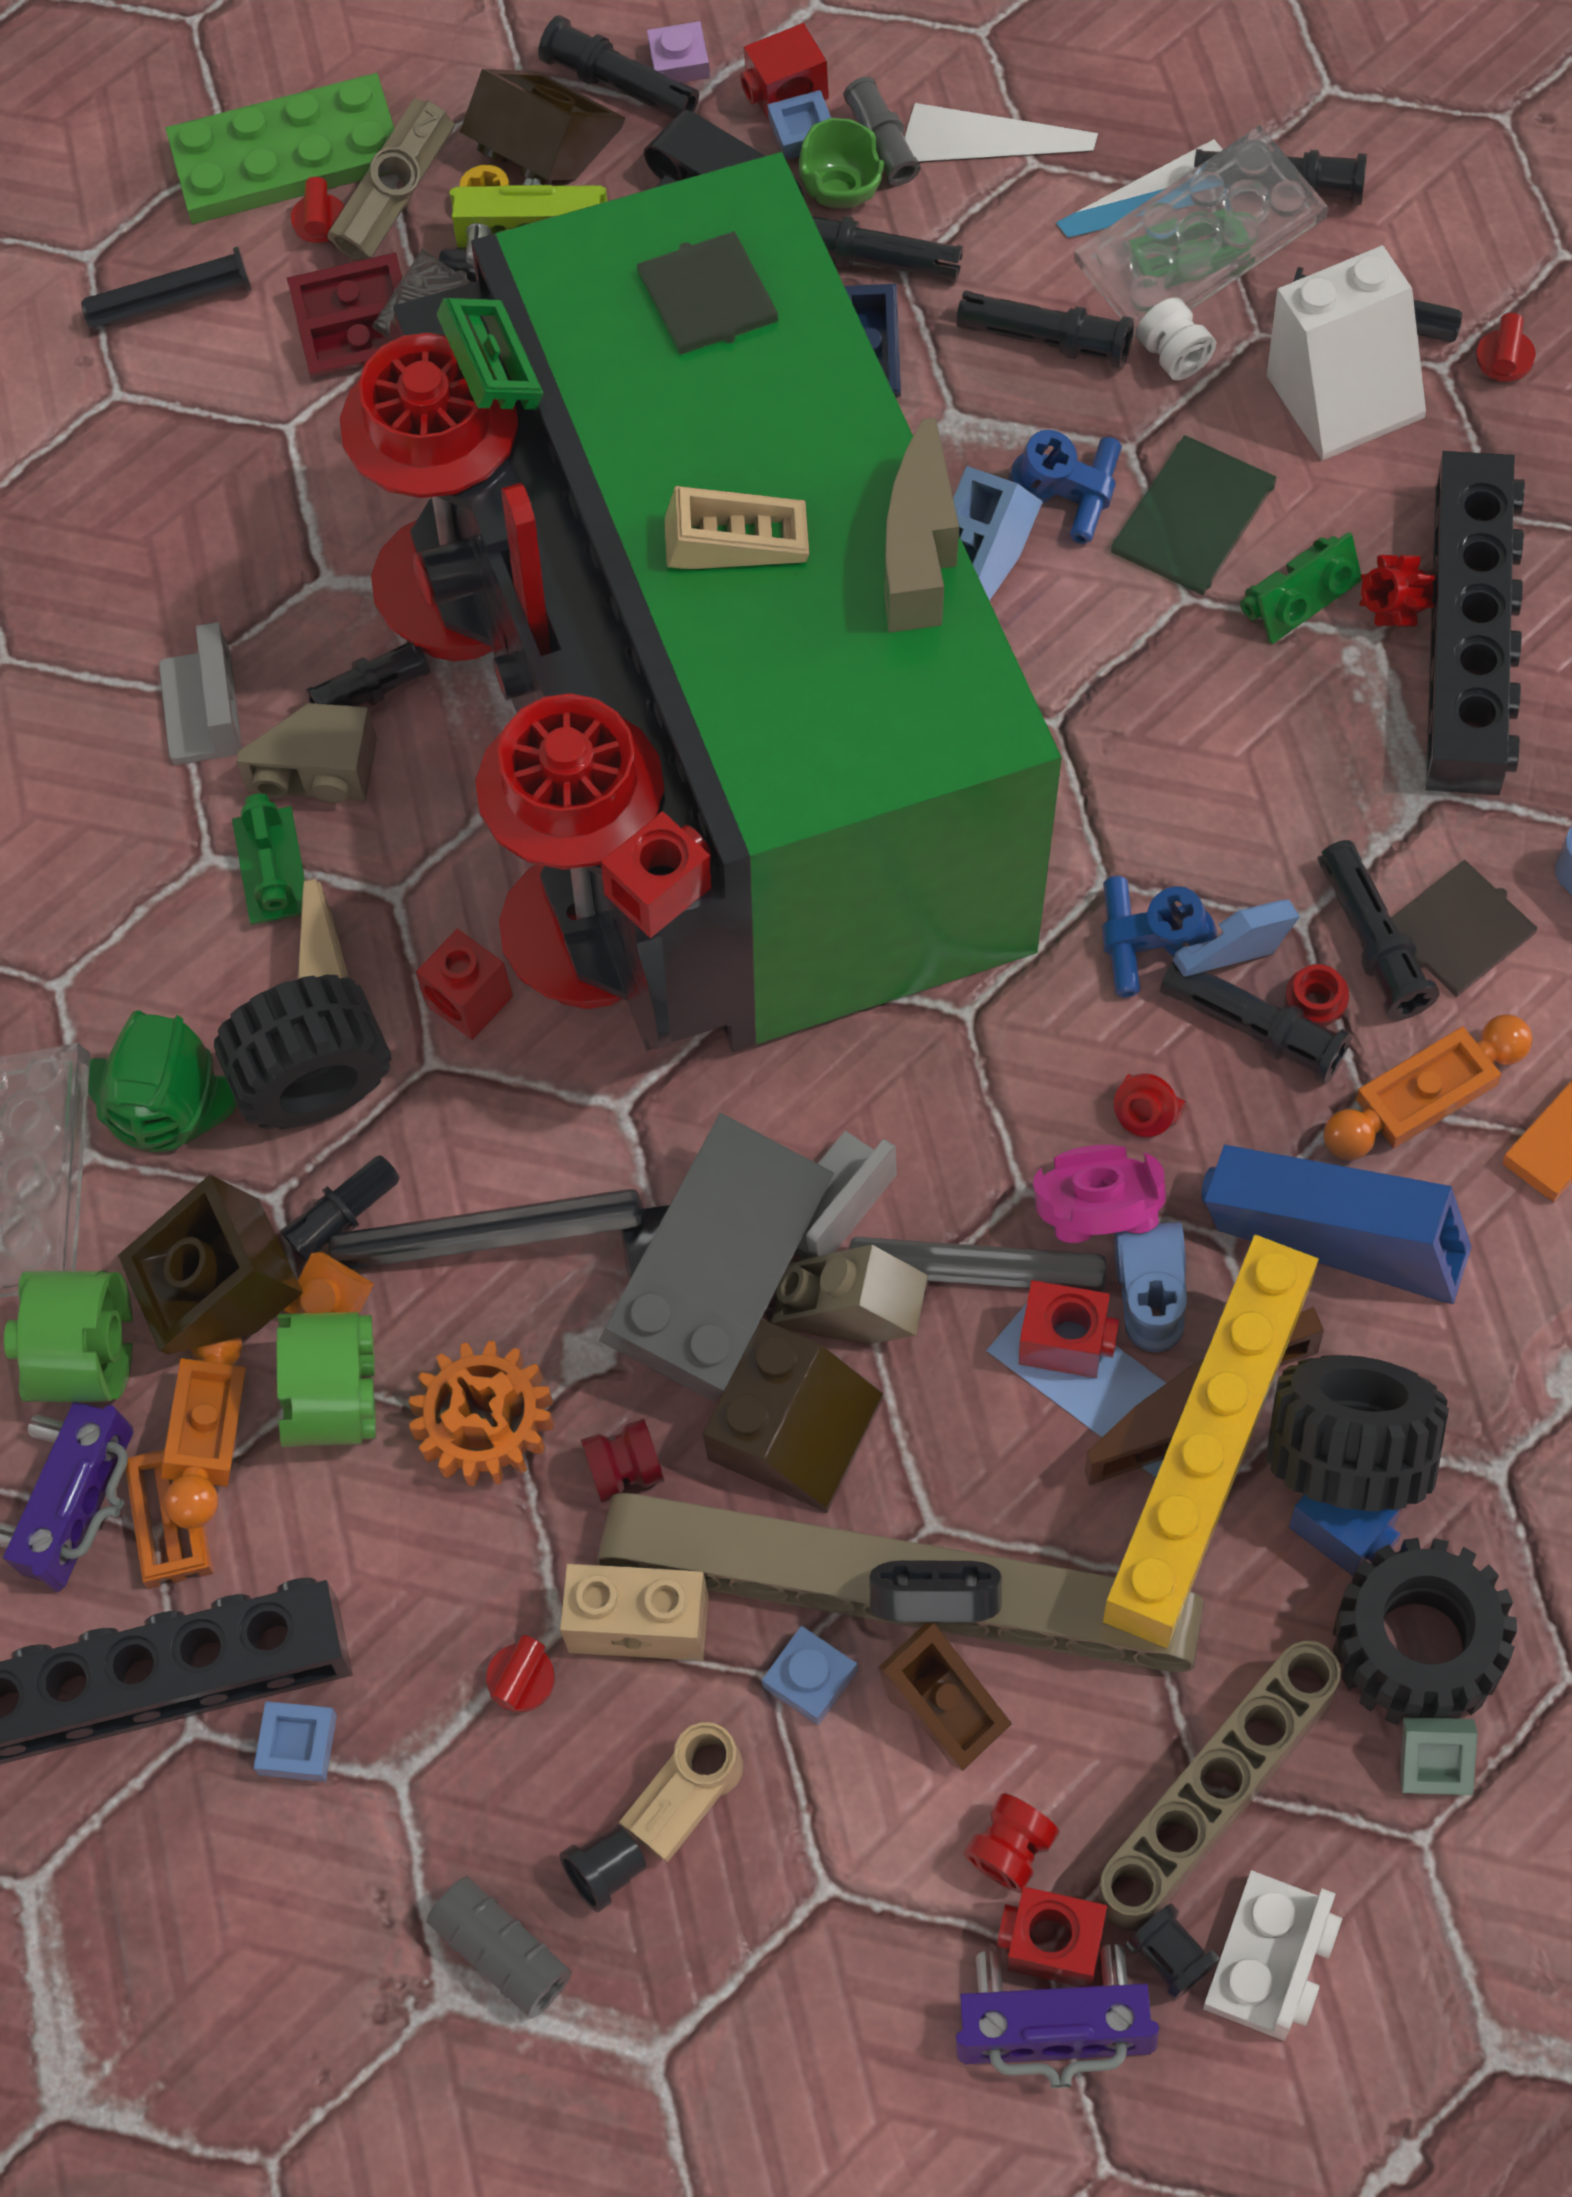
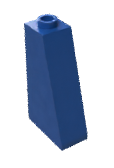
M1225 1144L1217 1166H1211L1203 1180L1202 1201L1207 1206L1219 1232L1251 1242L1254 1235H1258L1319 1258L1318 1263L1440 1302L1450 1304L1455 1302L1472 1246L1452 1186Z

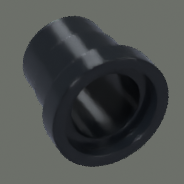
M616 1825L604 1834L596 1836L580 1848L576 1845H571L559 1854L561 1864L570 1882L585 1903L595 1912H600L609 1906L612 1902L611 1895L630 1883L632 1878L646 1869V1862L640 1849L629 1833L620 1825Z

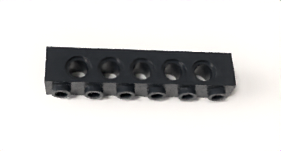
M1442 451L1435 484L1432 575H1435L1436 579L1432 582V602L1434 607L1431 608L1425 789L1428 791L1500 795L1506 772L1517 771L1520 738L1519 735H1509V719L1518 718L1521 685L1518 682H1510V667L1519 666L1522 633L1521 631L1511 630V616H1519L1523 582L1520 579H1512V565H1520L1524 531L1523 529H1513V515H1521L1525 482L1524 479H1514L1515 455ZM1471 568H1478L1485 572L1475 571ZM1469 619H1479L1485 623H1477ZM1466 670H1477L1484 673V675H1475ZM1464 722H1476L1484 727L1475 728Z
M297 1578L279 1585L276 1593L252 1599L249 1595L245 1594L229 1595L212 1602L211 1609L188 1615L181 1611L161 1612L148 1617L144 1621V1626L120 1632L115 1628L93 1629L81 1634L78 1637V1642L56 1648L45 1644L19 1648L11 1654L12 1659L0 1661V1698L8 1693H19L15 1709L7 1716L0 1718V1765L353 1676L338 1598L327 1580L317 1582L314 1578ZM274 1626L288 1628L287 1636L281 1645L272 1650L257 1649L258 1640L267 1629ZM207 1643L221 1644L219 1655L211 1664L204 1667L191 1666L193 1654L199 1647ZM143 1659L153 1660V1669L145 1680L137 1684L125 1683L126 1673L134 1663ZM75 1676H86L85 1687L79 1696L69 1701H59V1691L67 1680Z

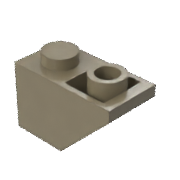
M308 703L239 750L236 763L247 792L266 794L270 799H280L291 795L315 797L327 803H341L346 799L366 801L377 736L368 707Z
M872 1244L791 1262L777 1286V1300L771 1323L787 1330L867 1344L916 1336L928 1275Z

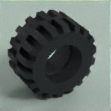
M326 974L315 977V975L301 977L297 980L278 984L255 995L247 1003L239 1006L230 1014L231 1018L221 1024L218 1029L219 1035L214 1039L216 1056L241 1115L244 1116L245 1121L249 1124H258L259 1128L263 1129L279 1127L281 1130L306 1126L341 1113L364 1099V1096L381 1083L380 1079L387 1075L390 1069L389 1061L392 1060L391 1052L361 986L356 985L355 981L348 977L339 978L338 975Z
M1352 1355L1321 1356V1358H1307L1298 1361V1365L1288 1366L1283 1370L1282 1376L1278 1377L1266 1452L1267 1463L1271 1464L1270 1470L1275 1477L1285 1481L1284 1485L1320 1503L1363 1511L1397 1510L1406 1508L1407 1504H1418L1425 1500L1426 1494H1431L1436 1487L1449 1412L1447 1407L1448 1401L1443 1393L1437 1391V1386L1428 1379L1418 1376V1373L1387 1361Z
M1419 1538L1404 1539L1398 1552H1394L1390 1544L1377 1550L1371 1564L1364 1560L1355 1570L1351 1584H1347L1335 1619L1333 1635L1336 1636L1333 1653L1337 1657L1338 1662L1344 1664L1345 1668L1341 1677L1348 1690L1357 1686L1363 1693L1359 1703L1370 1712L1377 1704L1387 1709L1388 1712L1384 1720L1399 1725L1402 1716L1460 1719L1465 1711L1470 1715L1474 1714L1483 1706L1487 1696H1492L1511 1660L1515 1648L1511 1644L1517 1633V1617L1508 1616V1612L1513 1604L1508 1589L1496 1591L1494 1586L1499 1577L1497 1572L1489 1564L1481 1571L1472 1565L1477 1554L1465 1547L1462 1548L1459 1556L1447 1552L1449 1541L1434 1538L1430 1549H1421ZM1408 1604H1422L1436 1608L1447 1615L1457 1627L1462 1639L1463 1651L1458 1657L1440 1664L1416 1662L1400 1653L1391 1643L1384 1627V1617L1395 1608Z

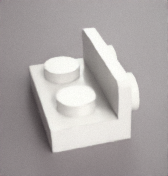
M1251 1870L1203 2010L1285 2041L1292 2022L1306 2027L1320 1985L1307 1980L1315 1954L1329 1959L1342 1921V1917L1329 1913L1336 1893L1322 1888L1318 1896Z

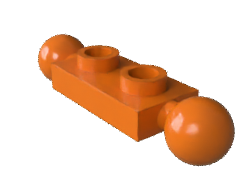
M1503 1014L1487 1022L1482 1030L1481 1040L1477 1043L1464 1026L1438 1040L1359 1088L1356 1101L1364 1111L1345 1109L1333 1114L1328 1119L1323 1132L1327 1149L1339 1159L1352 1161L1360 1159L1369 1153L1374 1145L1375 1135L1378 1132L1382 1133L1393 1149L1498 1086L1502 1074L1493 1063L1513 1065L1522 1061L1529 1054L1533 1043L1530 1027L1518 1016Z
M241 1337L190 1349L194 1360L180 1358L161 1478L174 1480L165 1492L164 1509L169 1519L182 1528L194 1529L207 1524L214 1517L218 1508V1494L213 1485L228 1487L246 1367L234 1365L242 1352Z

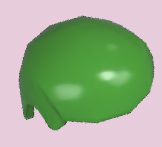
M828 118L811 126L803 140L798 162L799 177L809 196L816 199L818 204L831 209H852L871 200L882 180L881 174L884 168V161L879 159L876 151L875 134L869 128L851 119Z

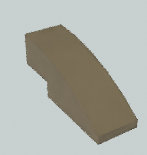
M936 418L922 419L906 449L893 485L887 516L884 585L888 632L941 626L944 583L940 568L957 566L959 524Z

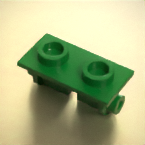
M1347 532L1339 539L1335 536H1331L1328 539L1319 537L1313 542L1311 547L1286 564L1288 575L1285 576L1279 571H1275L1256 586L1252 585L1245 590V598L1240 601V607L1250 620H1255L1258 617L1263 619L1269 643L1274 644L1362 581L1352 533Z
M266 794L250 795L245 799V806L240 812L241 817L232 818L249 922L252 926L301 915L305 876L292 806L278 809L273 802H270Z

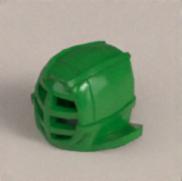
M140 1010L133 1011L119 1033L108 1058H92L84 1065L82 1073L86 1094L96 1105L98 1120L107 1126L110 1132L122 1143L149 1152L177 1150L182 1145L194 1140L223 1122L233 1113L237 1106L225 1075L214 1074L213 1058L210 1050L205 1048L196 1033L187 1024L183 1023L184 1018L178 1015L173 1019L160 1015L145 1014ZM166 1117L165 1119H162V1120H159V1121H156V1122H148V1123H145V1122H144V1121H147V1120H154V1119H159V1118Z

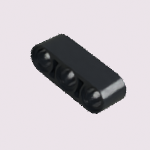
M689 110L681 111L644 148L643 152L647 165L659 179L662 180L666 175L677 181L765 156ZM794 177V179H795V181H796V183H797V185H798V187H799V190H800V192H801V194H802V196H803L804 194H803V191H802V187L800 186L798 180Z

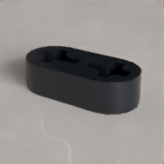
M937 1560L889 1561L876 1566L869 1575L871 1611L876 1616L888 1621L978 1622L993 1618L1000 1612L1002 1607L1001 1573L993 1565L984 1562Z

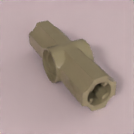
M417 98L412 100L383 148L373 157L369 170L328 232L327 238L334 243L338 251L354 261L369 259L374 256L400 213L409 205L415 189L455 127V123L449 119L445 110L429 100L423 101ZM384 172L396 174L402 180L404 187L400 189L386 187L380 181L378 175Z

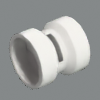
M1175 297L1163 300L1146 313L1137 327L1136 337L1148 352L1160 355L1159 364L1173 380H1182L1197 373L1206 365L1216 349V340L1203 325H1195L1192 322L1193 314L1180 298Z

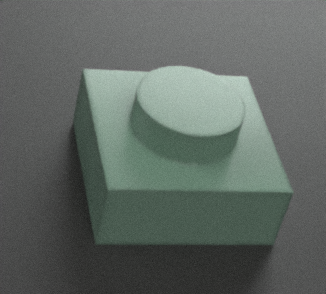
M1403 1717L1399 1776L1402 1793L1473 1795L1478 1736L1474 1719Z

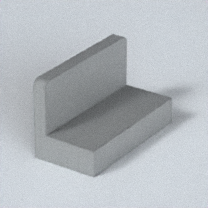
M219 622L196 626L199 653L165 658L159 662L168 750L174 765L238 755V751L242 749L231 653Z
M847 1131L843 1132L818 1163L834 1172V1175L794 1254L804 1260L835 1253L897 1176L895 1145L883 1139L874 1150Z

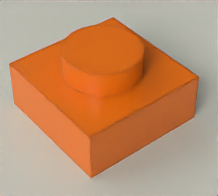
M324 1252L311 1253L298 1279L303 1293L284 1310L290 1314L359 1311L360 1314L374 1283Z

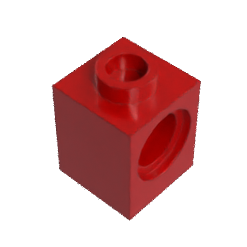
M804 23L743 46L745 71L740 73L741 86L751 105L758 103L767 119V104L818 90L821 91L824 101L829 99L827 60Z
M662 811L601 861L604 895L651 939L711 889V851L705 840L695 829L688 825L680 828ZM657 866H669L675 869L674 872L663 876L653 875L648 872Z
M458 928L415 972L426 1006L471 1040L480 1033L513 997L504 962Z
M1031 1280L1019 1343V1365L1097 1378L1100 1357H1114L1120 1319L1108 1317L1110 1293ZM1063 1322H1076L1082 1325L1087 1330V1333L1078 1339H1065L1059 1336L1054 1331V1328Z
M1023 1886L1019 1907L1005 1904L998 1935L997 1947L1009 1949L1008 1971L1077 1987H1092L1107 1905ZM1054 1921L1066 1928L1071 1940L1060 1951L1045 1952L1034 1945L1030 1938V1932L1041 1922Z

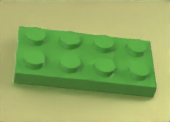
M378 73L165 127L192 225L304 196L305 181L310 177L325 179L327 189L362 181L369 170L373 157L383 148L395 129ZM384 172L379 174L378 176L389 174L391 172Z

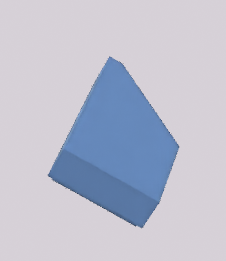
M1289 899L1239 910L1218 924L1223 931L1219 937L1212 941L1188 947L1184 946L1175 953L1173 961L1183 977L1271 955L1300 916Z

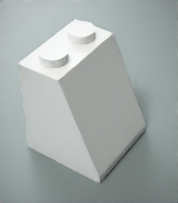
M1383 245L1277 289L1267 378L1321 461L1425 418L1426 406L1412 287Z

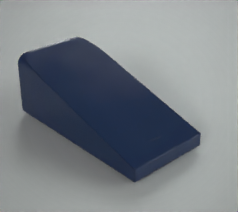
M897 283L844 286L894 395L901 396Z

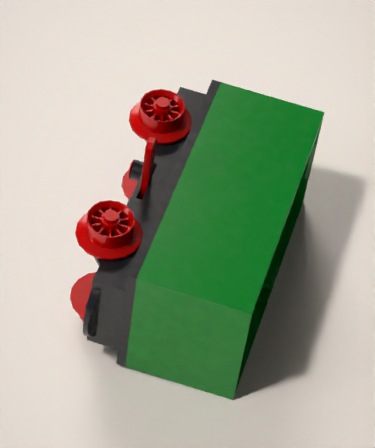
M778 152L471 240L476 282L393 305L395 319L390 321L389 326L391 342L381 346L365 363L359 381L349 390L339 417L343 450L360 475L387 492L416 498L431 497L418 519L402 526L379 551L371 573L376 609L390 630L415 646L421 647L422 651L431 657L457 662L478 659L493 651L495 656L493 658V665L501 692L505 700H512L517 713L504 727V730L485 749L475 783L480 817L497 843L526 862L535 864L508 891L499 918L503 955L519 980L548 999L557 1000L561 1004L582 1009L606 1007L622 999L627 1000L646 1051L659 1049L671 1045L672 1042L723 1027L732 1052L1037 954L1062 757L960 536L958 539L957 566L940 568L944 583L942 625L888 632L884 599L887 516L893 485L913 434L783 153ZM443 298L502 300L544 393L536 410L524 409L521 400L516 401L513 409H501L497 399L493 400L489 409L477 408L436 315ZM480 316L487 334H490L483 316ZM499 354L498 358L508 380L512 381ZM675 486L805 500L809 544L807 561L801 563L704 569L667 567L665 514ZM782 522L771 523L772 537L783 538ZM745 524V534L755 535L754 524ZM727 525L717 526V531L727 532ZM663 811L680 828L688 825L695 829L707 843L711 851V889L650 939L604 895L601 861ZM657 866L648 872L653 875L663 876L674 872L675 869L669 866Z

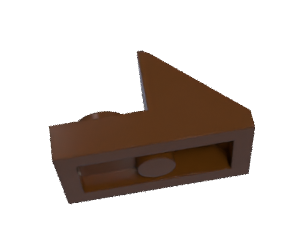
M926 1622L878 1667L890 1702L913 1715L949 1763L962 1771L1012 1725L1008 1717L934 1622Z

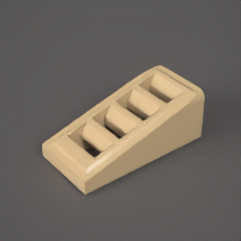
M675 486L665 514L667 567L704 569L806 562L809 556L805 500ZM782 522L783 538L772 537L771 523ZM745 524H754L755 535L745 534ZM727 525V532L717 531V526Z
M316 878L304 881L298 979L312 975L319 977L326 974L338 975L339 978H349L332 912L320 882H317Z

